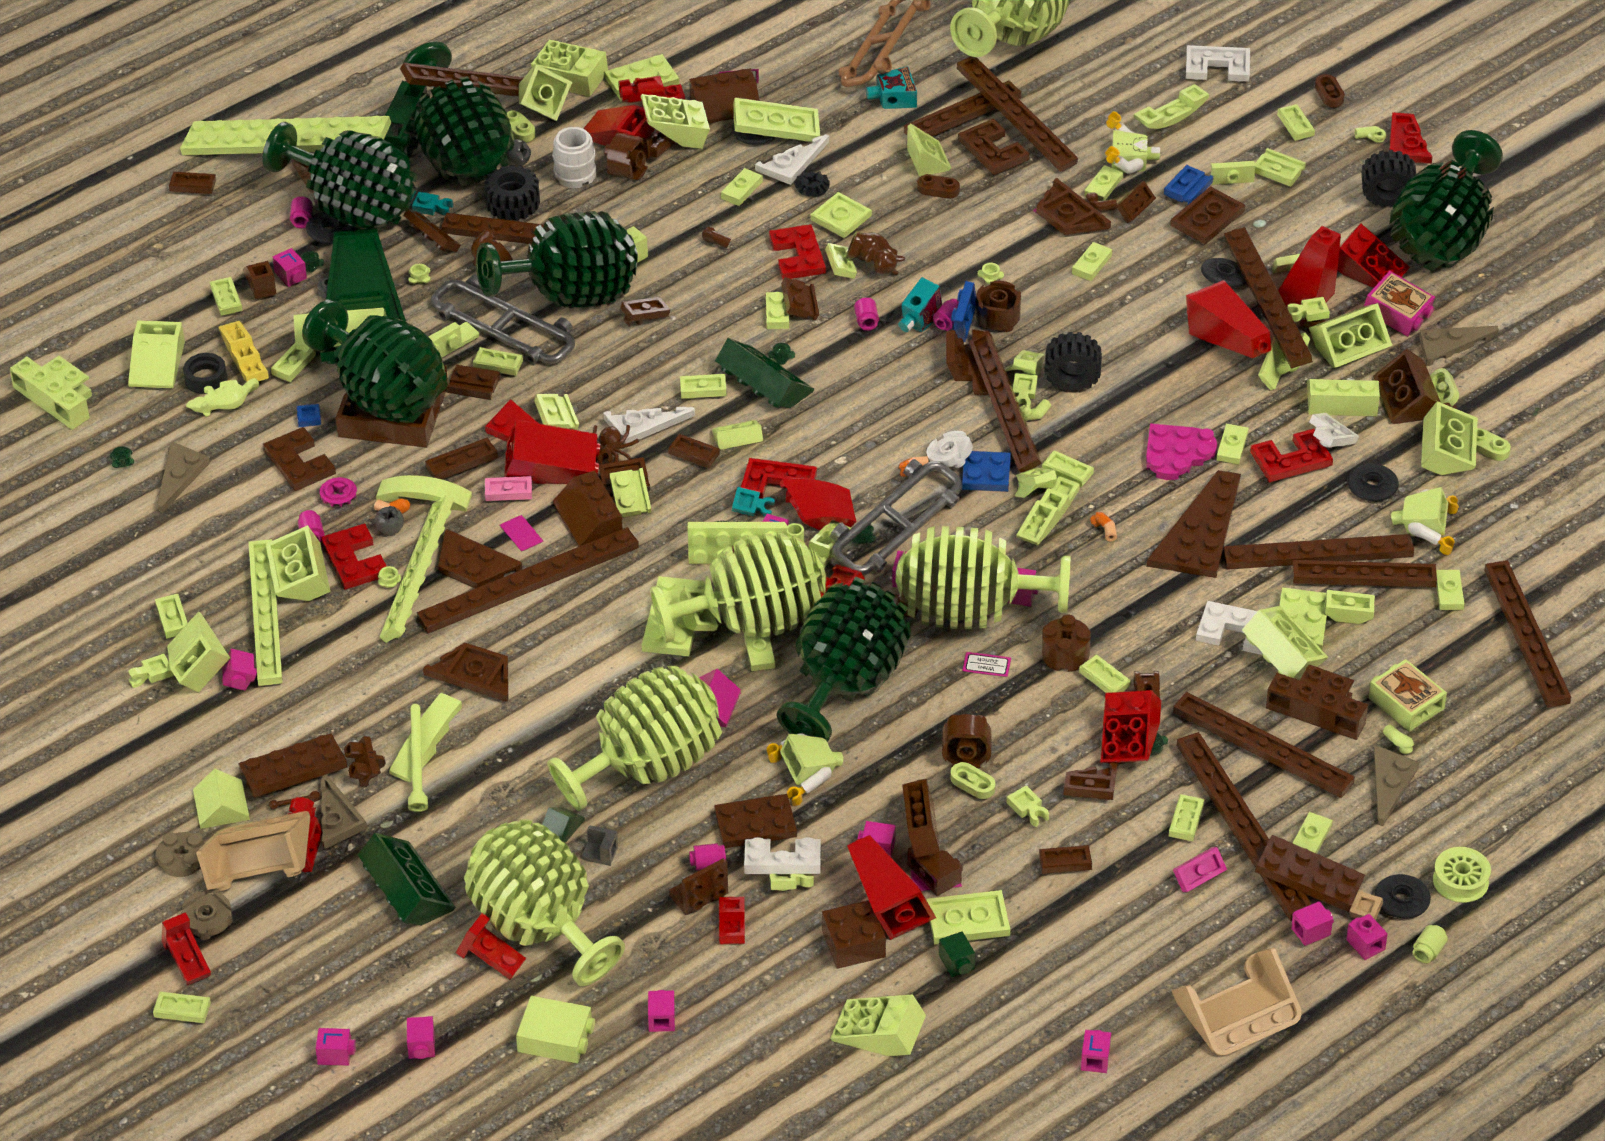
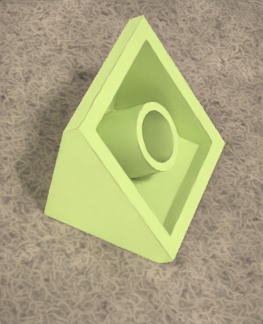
M535 64L519 83V104L557 121L572 81Z
M910 123L907 130V150L919 176L949 171L951 166L940 142Z
M214 769L193 789L200 829L250 820L241 779Z

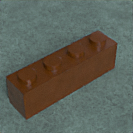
M925 778L902 784L908 834L915 858L930 857L940 852L934 803L927 779Z

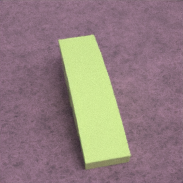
M1058 476L1055 487L1048 488L1042 499L1036 501L1016 537L1039 545L1064 515L1079 492L1080 484Z
M440 693L421 717L422 768L434 756L436 745L449 731V722L461 710L462 702L460 700ZM411 733L389 770V774L407 782L412 781Z

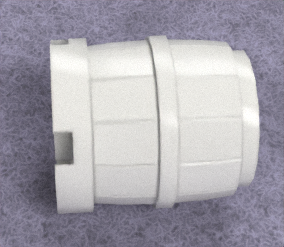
M568 127L559 131L553 142L554 178L559 180L560 185L568 188H580L583 183H592L596 178L595 149L591 135L579 127Z

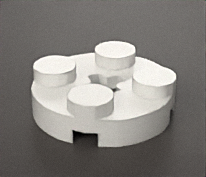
M963 431L947 432L943 434V439L939 441L935 439L929 444L926 453L930 462H941L947 467L953 466L954 468L962 467L966 462L965 459L973 449L969 436L967 437Z

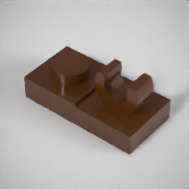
M660 297L625 301L621 303L620 307L625 314L624 322L628 327L631 326L632 321L641 325L644 319L669 317L670 308Z

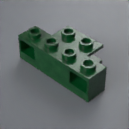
M402 80L385 116L390 117L391 125L384 140L390 142L401 151H404L406 148L407 156L411 157L414 149H417L419 144L417 130L414 125L416 111L418 110L419 114L423 111L419 98L427 94L430 99V94L427 93V86L411 85L407 81Z

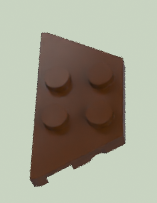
M1058 178L1054 179L1053 186L1050 190L1046 191L1044 198L1039 201L1036 207V213L1063 235L1111 228V221Z
M446 529L438 569L441 574L470 587L478 588L503 578L504 574L509 571L515 570L517 572L522 570V562Z
M464 642L456 647L454 651L442 655L440 662L433 666L427 664L423 668L425 676L505 702L509 700L508 656Z

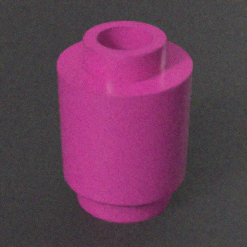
M299 196L291 202L290 221L296 228H305L309 218H312L313 203L309 198Z
M872 298L859 299L854 304L857 323L863 330H872L876 328L879 322L876 302Z
M957 299L945 301L933 315V321L939 329L948 331L954 326V321L951 320L953 309L958 307L959 302Z
M313 510L302 512L298 519L299 529L309 526L319 542H321V537L325 536L320 516Z
M718 843L693 846L694 851H689L690 866H695L696 871L723 858L726 860L724 845H718Z

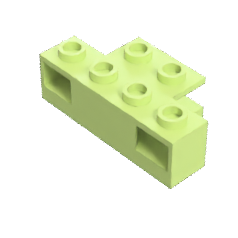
M57 356L42 367L28 357L10 367L13 388L70 429H75L90 418L86 400L92 396L90 388L83 384L89 379V376L61 356Z

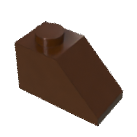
M912 846L908 848L907 865L936 896L962 882L963 867L957 858H953L948 851L940 850V852L930 857L915 858Z

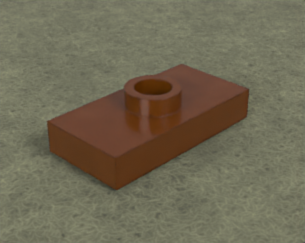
M658 130L647 138L650 144V156L656 158L675 143V141Z
M173 172L169 183L170 192L212 194L216 183V174Z
M1142 181L1115 206L1124 220L1129 223L1147 208L1156 197L1146 182Z
M679 434L668 448V454L710 468L720 455V448Z
M1089 845L1039 849L1042 874L1092 870Z

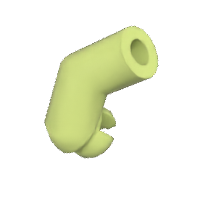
M1377 126L1355 128V138H1368L1376 143H1380L1386 139V132Z
M1043 399L1033 409L1029 405H1022L1020 409L1025 421L1041 419L1051 408V403Z
M1387 725L1383 729V734L1396 746L1400 747L1399 750L1402 754H1410L1413 751L1412 746H1414L1412 738L1401 733L1392 725Z

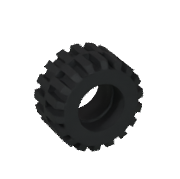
M1384 150L1379 151V154L1374 153L1371 155V158H1367L1365 164L1362 165L1361 171L1362 189L1366 199L1372 201L1374 205L1379 204L1381 207H1393L1408 180L1416 175V165L1413 159H1410V156L1407 154L1402 155L1401 151L1393 152V150H1388V152H1384Z
M503 166L499 170L495 169L485 179L484 187L487 210L493 216L506 220L515 219L516 221L520 220V218L525 219L528 215L534 214L535 210H538L540 204L539 180L530 169H524L523 166Z
M1068 332L1066 335L1062 333L1058 335V338H1052L1051 343L1047 344L1045 351L1044 373L1047 375L1046 379L1048 382H1052V386L1060 387L1062 391L1066 389L1069 392H1074V390L1081 392L1084 391V388L1090 389L1092 384H1096L1101 376V347L1095 339L1091 340V336H1084L1080 332H1077V334Z

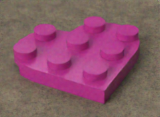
M1150 423L1146 466L1148 470L1150 469L1156 473L1157 478L1177 480L1179 475L1186 472L1189 473L1192 466H1202L1204 461L1215 458L1217 441L1211 429Z

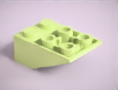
M549 40L531 63V67L536 64L572 81L569 89L571 93L589 97L604 79L605 71H608L606 52Z
M641 95L649 125L681 146L703 149L710 128L702 102L674 97Z
M137 320L133 335L129 387L174 388L185 344L182 322Z
M197 612L167 646L169 665L174 676L180 684L197 692H200L230 659L200 612Z
M913 994L847 999L830 1039L834 1042L885 1056L910 1055L926 1014Z

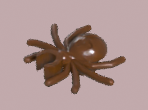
M594 425V427H593V433H596V432H597V426ZM630 425L626 426V432L621 440L620 431L616 427L609 426L600 432L599 441L597 438V443H600L599 456L596 457V463L598 460L600 464H603V460L608 458V463L618 462L619 455L617 453L625 456L628 460L631 459L628 453L620 450L639 442V439H635L632 442L623 444L629 435Z

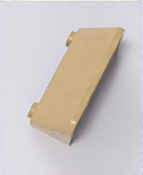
M303 811L230 826L216 832L196 852L207 890L217 888V891H224L232 887L231 882L234 879L283 870L287 877L299 875L306 862L310 824L309 812Z
M1274 947L1256 952L1246 959L1244 970L1249 979L1200 1000L1191 985L1171 990L1177 1005L1216 1055L1224 1056L1290 1027L1300 1020L1302 1015L1301 1007Z

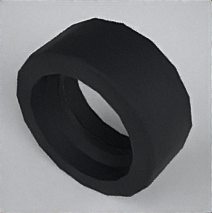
M214 353L196 354L190 357L183 366L185 385L195 393L207 394L204 392V387L212 386L215 390L220 387V382L227 381L225 361ZM204 369L217 371L210 377L201 378L194 376L196 372Z

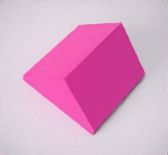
M716 668L699 678L711 688L716 697L719 718H716L719 725L727 727L741 694V689Z

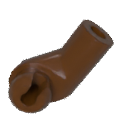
M1087 193V202L1099 212L1117 210L1115 206L1117 204L1116 199L1101 201L1098 200L1097 193Z
M706 227L702 232L704 241L718 244L724 248H727L731 241V238L716 232L712 227Z

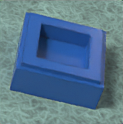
M320 405L297 406L298 426L321 425Z

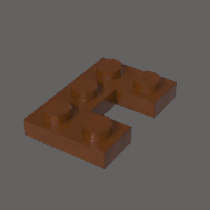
M994 118L958 133V141L993 175L1029 160L1030 153L1018 142L999 149L993 143V141L1005 137V129Z
M304 427L263 443L265 453L294 491L336 474L335 466L325 454L303 462L300 458L299 453L315 447L314 439Z

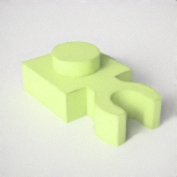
M1324 297L1302 300L1301 305L1289 304L1287 307L1294 322L1305 317L1307 322L1329 318L1330 311Z
M1015 373L1013 391L1018 404H1025L1031 407L1030 399H1035L1038 375Z
M1027 785L1007 796L1006 803L1021 818L1028 815L1033 826L1037 827L1039 825L1038 816L1043 817L1046 821L1049 820L1048 810L1041 807L1042 800Z
M769 874L771 890L787 891L789 889H796V885L812 887L814 886V876H812L813 874Z

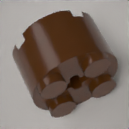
M616 133L610 145L607 144L604 149V156L607 157V173L628 179H641L648 166H645L646 159H650V144L648 140L629 134Z
M991 281L990 285L986 287L982 285L976 294V318L979 327L997 331L1002 330L1003 332L1012 331L1021 317V292L1015 289V285L1007 281Z
M1070 614L1063 615L1061 618L1045 625L1042 629V656L1046 665L1057 671H1060V668L1067 669V672L1079 670V667L1087 662L1090 656L1091 633L1087 625Z
M954 714L949 716L942 731L943 759L946 762L948 760L952 763V767L957 763L965 762L980 768V764L985 761L987 763L991 758L992 731L987 723V719L982 715L975 716L970 714Z

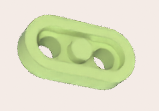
M511 110L507 112L514 138L525 142L532 141L535 138L534 125L518 111Z
M1444 368L1437 369L1430 377L1441 403H1450L1453 406L1459 399V392L1453 376Z
M1477 428V452L1496 461H1503L1509 457L1511 446L1507 440L1487 430Z
M965 762L957 763L951 768L950 779L955 786L979 799H987L994 795L995 780L992 776Z

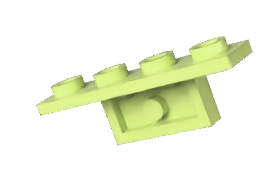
M454 322L428 337L432 340L442 358L478 338L479 332L468 322L461 325Z
M1302 333L1301 336L1308 346L1310 338L1306 333ZM1274 337L1271 343V351L1267 353L1258 376L1270 390H1274L1282 374L1294 372L1300 366L1290 368Z

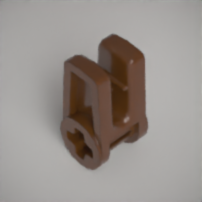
M1134 671V691L1152 690L1160 698L1159 671H1153V673Z

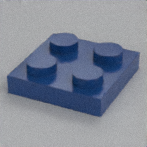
M965 281L964 288L959 289L957 297L959 304L957 308L953 309L951 320L954 321L953 330H955L958 338L963 339V342L967 340L976 310L975 284L969 281Z
M972 451L965 459L966 462L963 465L962 490L1008 492L1011 453Z

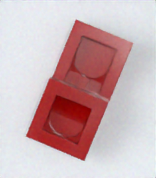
M719 897V944H745L744 897Z

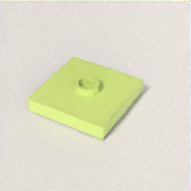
M837 192L810 215L811 221L845 238L872 216V210Z

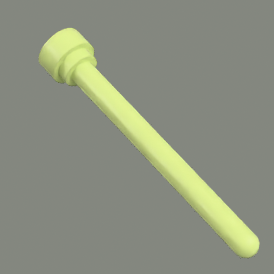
M412 704L410 712L413 792L408 797V809L412 812H423L428 809V797L422 789L420 706Z

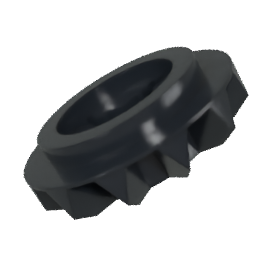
M812 170L810 173L803 172L802 175L797 176L795 182L796 190L800 194L809 197L820 196L826 193L830 187V180H828L827 175H822L821 171L814 173Z

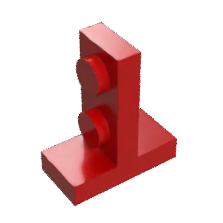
M185 912L163 921V946L165 950H170L186 985L188 986L211 976V971L190 930V919Z
M481 913L467 931L456 954L464 959L469 951H471L511 980L525 962L526 957L485 927L490 918Z

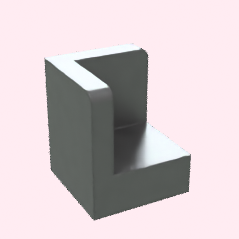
M589 825L587 829L588 842L582 854V859L611 866L618 849L617 831Z

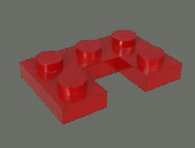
M812 224L769 231V239L773 251L795 248L797 253L796 257L778 259V267L782 279L785 277L794 279L826 274V266Z
M1315 429L1293 434L1292 441L1298 451L1281 455L1272 440L1251 445L1250 452L1268 482L1333 465V458L1327 448L1320 443L1318 438L1313 436Z
M749 458L741 488L760 492L759 499H763L767 483L780 485L779 482L787 478L816 480L817 466ZM787 490L786 503H791L789 501L791 499V495Z
M365 523L321 537L322 545L344 590L378 580L380 570L387 567L381 554L358 561L354 551L374 545L373 538Z

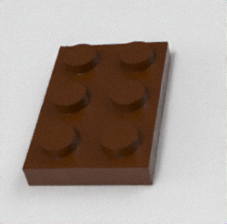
M1210 186L1171 219L1170 226L1203 244H1207L1245 212V204Z
M788 794L714 805L722 845L725 848L744 846L745 839L763 838L776 841L797 837V829Z

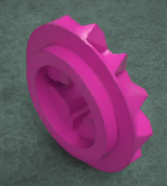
M342 477L332 478L322 484L320 498L323 499L324 504L329 503L331 507L336 504L342 507L343 503L350 504L352 499H356L357 487L350 479Z

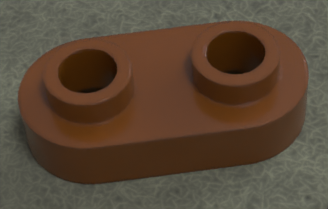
M1329 74L1319 75L1315 81V89L1323 103L1331 108L1341 106L1344 103L1345 93L1336 78Z
M925 174L918 178L917 190L923 195L951 199L959 195L960 183L950 177Z

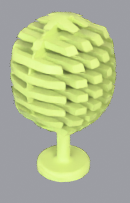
M972 0L973 8H964L953 16L950 25L951 36L956 46L963 53L972 57H982L988 54L994 48L997 39L1009 45L1021 46V44H1026L1025 46L1041 40L1061 24L1070 0Z
M935 526L927 529L926 540L921 543L920 533L913 535L912 548L906 554L904 551L897 564L896 585L900 596L903 593L908 600V615L915 618L916 607L922 611V624L928 626L931 614L936 616V627L943 628L944 619H950L951 629H958V620H965V629H972L973 619L980 617L979 629L986 628L987 615L995 612L994 623L1001 621L1002 607L1009 600L1011 604L1018 589L1056 591L1058 593V611L1060 613H1067L1071 556H1063L1061 558L1060 574L1057 577L1020 575L1014 559L1012 558L1011 561L1006 555V540L999 538V548L992 544V532L985 530V540L983 541L978 539V528H971L970 536H964V527H956V535H949V526H942L941 536L935 537Z
M762 533L761 541L756 534L748 536V547L742 539L734 542V554L731 547L729 548L728 546L721 552V562L716 557L709 566L715 592H713L710 578L706 576L705 595L668 605L662 589L659 586L650 587L653 609L665 643L671 642L675 638L673 618L709 609L713 616L721 623L717 607L720 608L722 619L727 628L738 634L741 628L744 635L755 637V629H757L761 637H769L771 628L773 634L780 635L784 632V623L789 631L797 628V618L801 623H804L810 609L821 598L820 591H823V594H825L826 573L822 560L810 546L809 552V549L802 540L794 536L789 540V537L782 533H776L775 539L771 533Z
M668 666L669 670L663 667L654 668L651 673L646 671L640 674L639 679L632 678L626 683V688L621 686L614 692V697L610 696L604 702L605 712L600 709L596 716L602 729V733L599 731L601 749L603 751L601 754L573 772L559 758L554 757L547 761L550 774L561 793L577 811H581L586 808L587 799L580 784L610 765L627 777L625 769L634 779L642 784H651L649 778L655 780V782L665 781L667 776L669 778L677 776L680 773V769L686 771L691 768L692 761L694 763L700 761L704 757V751L708 753L715 746L714 739L718 740L722 734L716 718H719L718 704L711 688L692 672L693 678L677 666Z
M523 819L520 822L504 823L495 829L488 830L473 847L472 855L468 861V869L464 876L466 894L479 912L481 910V913L488 916L493 928L498 932L500 931L505 938L512 941H520L519 944L524 946L540 943L545 938V942L564 934L582 954L575 964L572 973L574 981L579 986H588L605 976L622 957L625 943L617 936H608L593 944L575 924L582 912L581 908L584 904V897L589 888L586 880V870L580 864L576 855L571 853L566 843L562 842L554 832L552 833L546 826L539 823L532 824V820Z

